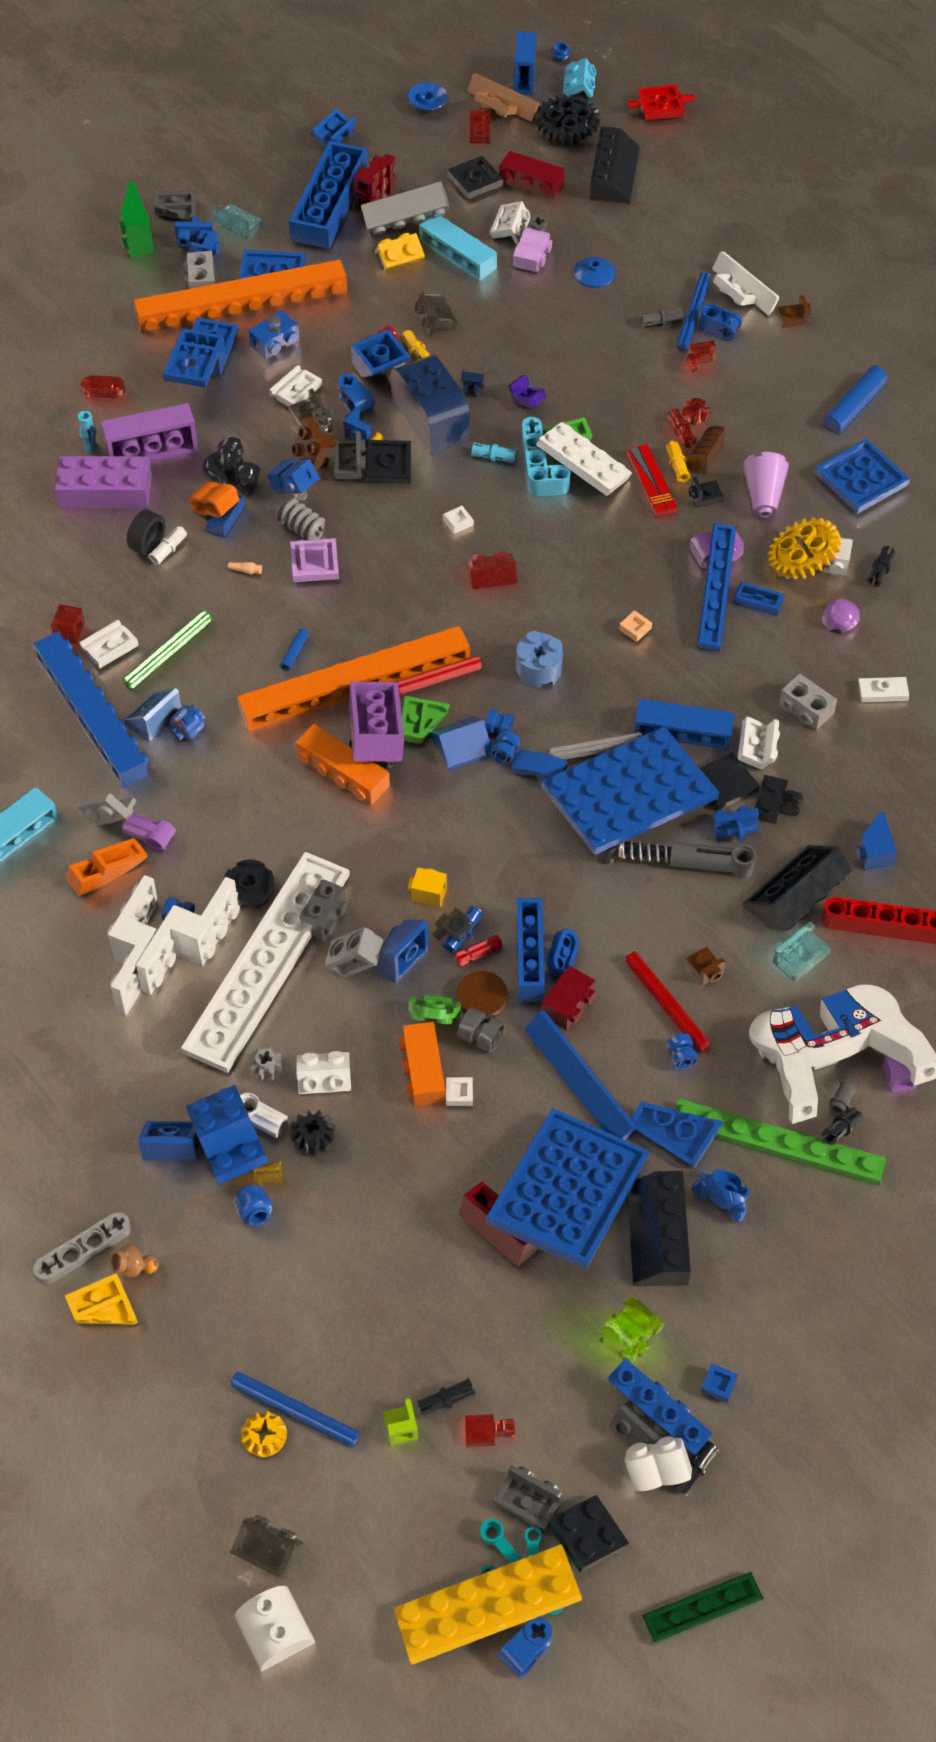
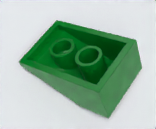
M132 180L129 181L121 207V222H118L120 234L124 236V238L120 239L123 251L127 250L130 258L154 253L150 220L135 183Z

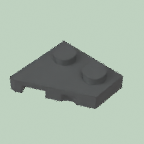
M195 191L154 193L155 213L181 221L192 222L193 215H196Z

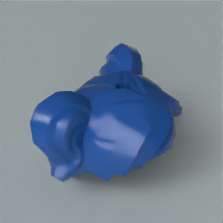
M716 1169L710 1175L706 1172H701L699 1174L700 1178L692 1184V1191L695 1196L700 1199L709 1197L712 1203L721 1209H728V1214L735 1223L743 1221L746 1215L744 1204L750 1195V1189L742 1186L741 1178L737 1174L723 1169Z

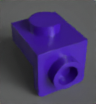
M526 375L520 376L509 384L514 403L517 405L534 408L547 397L544 389L530 386Z

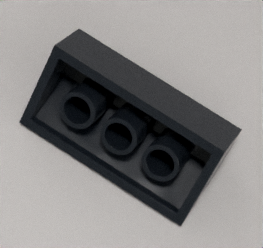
M601 126L590 182V200L630 204L640 146L621 128Z
M807 845L745 900L742 905L770 929L787 931L792 929L796 925V921L802 916L810 913L813 909L812 907L817 902L825 899L835 886L842 884L846 879L845 877L853 870L839 846Z
M655 1171L636 1179L627 1195L633 1286L688 1285L691 1269L683 1171Z

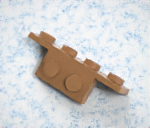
M477 73L472 75L468 92L475 95L474 100L480 102L481 107L497 110L496 114L503 117L517 115L530 122L535 120L536 111H538V106L540 105L539 102Z

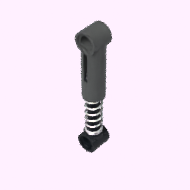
M629 840L594 855V858L601 864H611L618 858L625 859L626 857H631L632 860L635 857L640 858L641 861L645 858L650 862L652 859H655L658 863L664 860L666 863L670 862L669 866L731 872L735 877L743 879L753 874L757 854L753 847L746 844H740L735 848L672 842V846L669 847L666 844L659 846L657 843L650 845L649 842L641 844L640 841L632 843Z

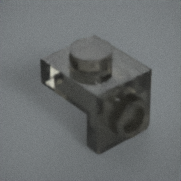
M455 907L448 915L443 913L434 923L437 928L432 935L440 941L448 933L457 942H460L474 926V922Z

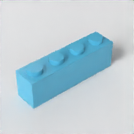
M432 216L419 225L420 242L477 280L481 281L497 269V252L466 233L462 228L451 223L448 219L442 216Z
M37 787L23 794L18 801L6 807L0 813V862L58 819L55 803Z

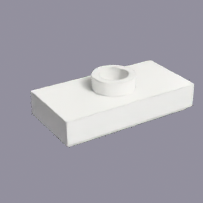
M906 677L860 678L858 680L861 702L908 701L909 699Z

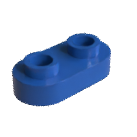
M572 929L560 930L554 936L547 957V967L550 973L556 977L562 976L569 965L573 966L579 947V940Z

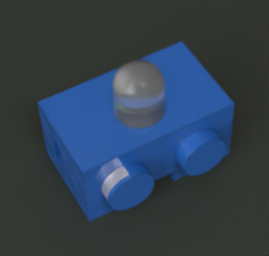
M282 310L248 330L250 346L265 359L277 354L282 346L286 348L299 340L298 323Z
M284 459L266 474L271 488L276 493L293 494L298 501H305L308 496L306 490L320 479L310 459H299L297 462L295 459Z

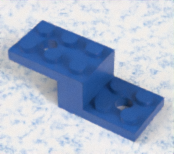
M197 318L192 330L182 328L164 370V381L206 388L211 374L221 376L239 331L238 324Z

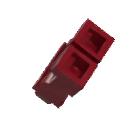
M385 154L383 157L375 155L369 163V167L367 169L363 167L354 176L356 192L355 209L362 211L361 205L387 198V194L391 195L394 192L393 183L396 181V174L393 172V166L396 164L394 156Z

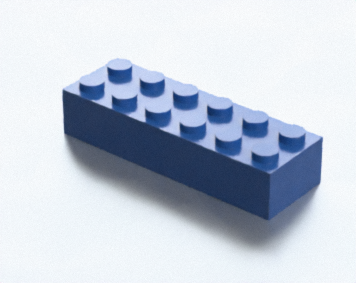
M329 141L289 219L291 241L330 248L355 197L354 176L363 167L366 169L369 167L368 149Z

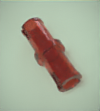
M676 408L672 409L675 416L673 417L669 411L667 419L673 426L674 434L679 436L684 447L690 448L692 446L689 440L695 445L697 439L690 430L689 422L684 420L680 411Z

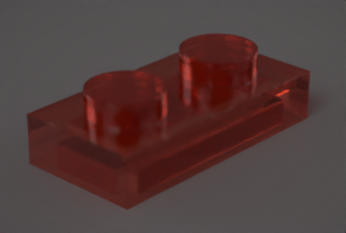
M470 110V143L490 144V111Z

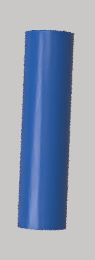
M305 629L298 630L279 664L281 669L285 671L291 669L309 636L308 631Z

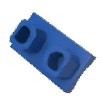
M193 215L192 222H175L176 239L180 247L189 246L190 241H197V243L202 244L209 231H213L212 222H198L197 215Z
M746 805L740 806L736 812L727 813L724 809L715 811V839L736 836L738 841H742L745 839V834L759 832L758 809H750Z

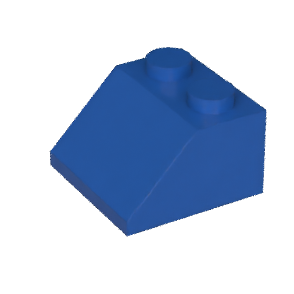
M389 329L351 345L352 364L362 377L375 375L410 360V355Z
M404 920L399 926L393 927L388 937L382 943L378 962L374 968L397 983L429 950L428 922L425 920Z

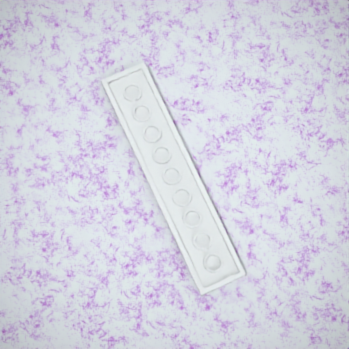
M304 852L182 1045L181 1051L183 1054L223 1072H229L313 936L312 925L300 920L301 912L321 880L325 879L343 887L350 876L348 869Z

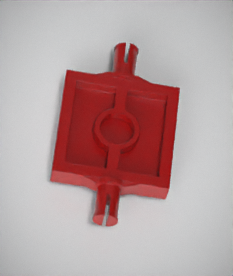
M677 84L638 88L637 95L639 100H628L627 107L628 109L640 108L645 121L684 117L685 109L683 103H694L695 95H682L678 90Z

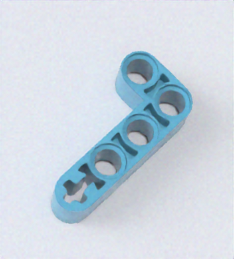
M536 417L524 419L522 422V448L528 492L533 496L566 494L570 488V469L564 465H547L545 451L536 445L539 438L543 436L542 423Z

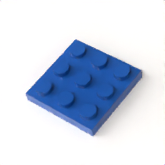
M867 438L817 465L814 471L857 514L908 486L910 478Z

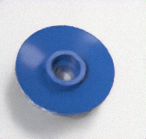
M431 82L420 83L409 90L408 101L417 109L435 110L446 103L447 92L439 84Z
M601 257L584 258L574 267L575 279L587 287H604L615 278L616 271L614 265Z

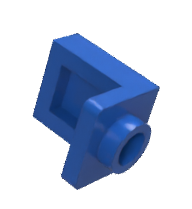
M209 231L202 244L195 242L189 244L190 253L212 251L213 259L216 254H219L221 243L218 241V232Z
M355 408L344 418L345 437L356 440V431H360L361 439H365V446H367V440L371 438V426L360 421V410Z

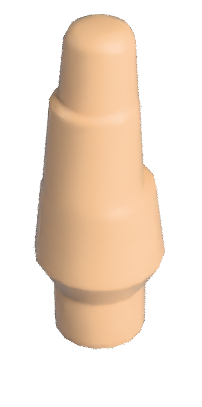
M253 562L228 563L229 569L249 575L261 574L262 565H256Z

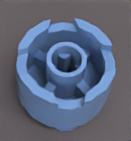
M537 631L528 632L526 637L522 638L517 644L515 670L520 676V680L528 686L540 688L542 684L550 682L553 684L560 678L563 665L561 641L549 634Z

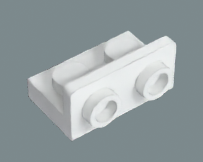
M523 202L500 206L490 231L493 239L512 236L515 244L520 242L522 233L530 220V212L526 209Z

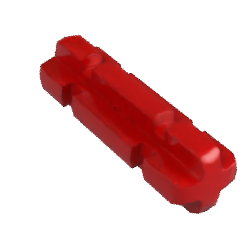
M494 935L488 938L489 941L482 940L467 947L466 951L462 949L455 952V961L459 966L468 964L469 960L475 961L491 954V950L495 952L502 949L500 937Z

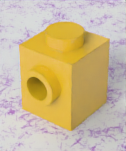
M417 868L415 877L411 876L408 882V891H411V901L438 908L441 907L447 889V874L430 868Z

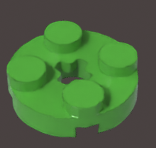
M424 995L423 1000H417V996H412L409 998L408 1011L411 1012V1018L414 1020L424 1021L430 1018L437 1019V1022L441 1024H452L453 1018L460 1016L461 1003L457 1002L454 1005L452 1004V998L438 995Z

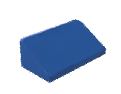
M238 495L240 500L222 517H211L204 528L205 531L225 537L245 507L244 496Z

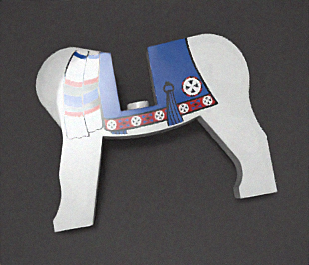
M858 985L822 998L820 1018L829 1031L818 1035L814 1034L797 1006L765 1011L757 1016L750 1026V1039L759 1049L761 1058L766 1057L771 1064L776 1063V1068L781 1076L784 1095L790 1104L789 1120L792 1124L817 1116L818 1096L811 1067L817 1070L836 1064L839 1060L850 1057L868 1046L905 1065L911 1073L910 1080L914 1086L936 1079L935 1051L923 1033L903 1017L896 999L888 991L878 986Z

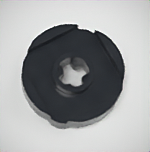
M253 859L237 862L236 866L231 870L229 868L225 873L224 879L227 877L235 880L236 892H238L237 900L240 906L253 907L265 905L274 891L273 873L261 861ZM247 880H252L254 885L247 887L243 883L245 884Z

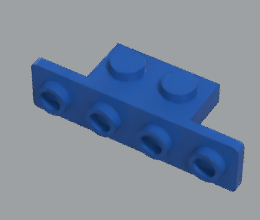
M624 1359L608 1377V1382L671 1437L682 1438L685 1449L692 1455H696L712 1437V1432L690 1414L689 1408L684 1403L671 1398L663 1385L657 1381L653 1382L627 1359Z

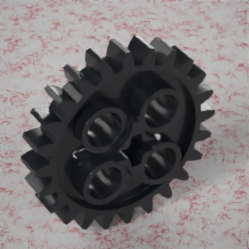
M565 94L563 98L556 95L555 100L548 98V103L543 101L542 106H538L535 125L537 126V131H541V136L547 135V140L554 138V143L561 140L562 145L566 141L570 145H572L573 141L580 144V139L587 141L588 136L593 137V133H597L600 127L598 108H594V103L588 104L589 99L582 101V96L575 99L573 94L570 98H567Z

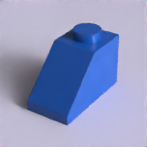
M880 812L861 836L859 846L856 847L857 859L862 861L864 870L894 866L897 851L884 812Z

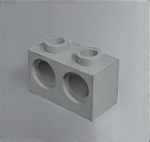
M212 251L187 253V262H183L184 274L188 275L184 276L185 289L215 284Z
M799 673L782 689L779 705L785 711L791 712L801 719L804 724L817 730L834 714L837 699Z
M365 927L331 940L324 966L342 978L374 967L378 962L383 939Z

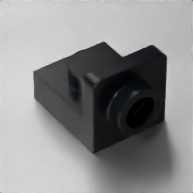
M697 476L692 477L691 486H688V494L690 499L694 500L697 508L723 502V494L716 480L699 483Z

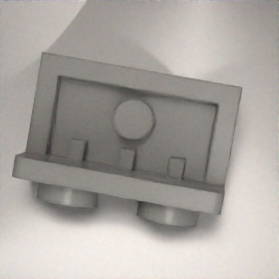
M106 793L82 800L77 808L84 813L86 819L100 826L129 818L133 813V806L137 800L134 797L117 800L111 793Z

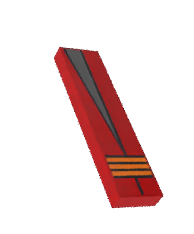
M648 444L627 448L626 455L655 517L677 513L678 507Z

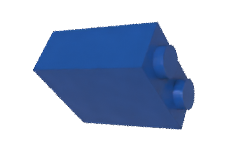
M517 31L514 60V91L522 95H533L537 32Z

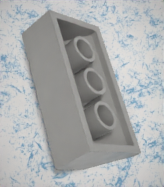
M441 181L361 205L367 230L370 234L374 233V235L383 234L389 228H403L409 222H423L429 216L440 217L445 215L446 211H450L447 194Z

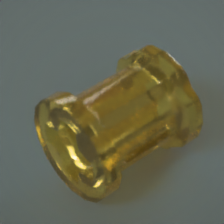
M282 1159L277 1160L276 1163H267L256 1168V1185L261 1186V1183L268 1182L284 1184Z

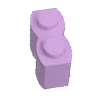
M526 227L514 251L513 267L538 272L540 266L543 267L545 264L546 253H550L552 248L550 233Z

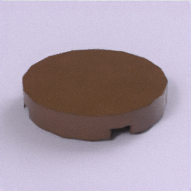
M476 971L466 975L459 982L456 998L457 1002L461 1003L463 1013H466L468 1009L473 1007L486 1013L487 1018L501 1013L506 1006L508 992L506 984L496 974L487 971Z

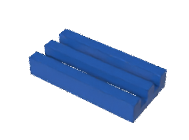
M740 582L733 604L778 616L785 594Z

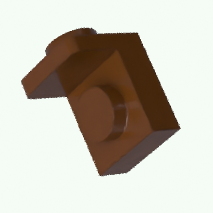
M804 295L799 297V303L796 305L778 307L777 315L782 328L807 325L808 316L811 315V305L807 303Z
M707 946L688 956L685 960V964L702 985L710 981L715 982L724 974L725 960L723 958L717 960Z

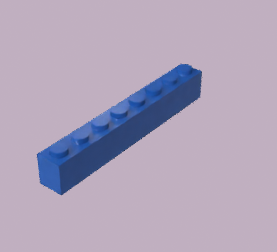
M56 632L33 643L36 658L122 788L149 776L147 766L150 763L146 754L139 752L134 736H129L123 720L116 718L113 705L110 702L106 703L100 686L96 687L94 685V679L90 671L83 669V662L78 654H73L69 640L67 638L63 639L60 633Z

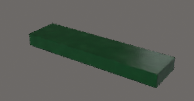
M750 1571L642 1615V1620L653 1646L762 1603L764 1598Z

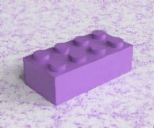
M189 403L101 421L108 456H147L150 463L199 453L195 422Z
M59 456L55 484L58 507L148 508L152 478L149 457Z
M350 682L348 706L353 761L402 762L404 732L398 682Z

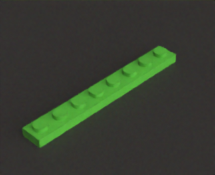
M678 1099L676 1111L724 1122L715 1139L878 1186L880 1185L886 1157L837 1143L828 1145L823 1139Z

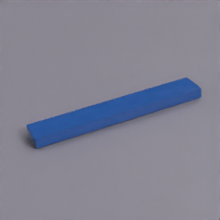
M713 523L696 648L720 651L736 533L735 526Z
M539 1011L526 1026L525 1031L602 1129L626 1140L637 1126L545 1011Z

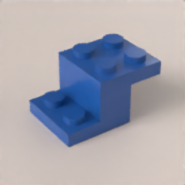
M236 1085L224 1088L217 1093L186 1106L218 1184H222L269 1163Z

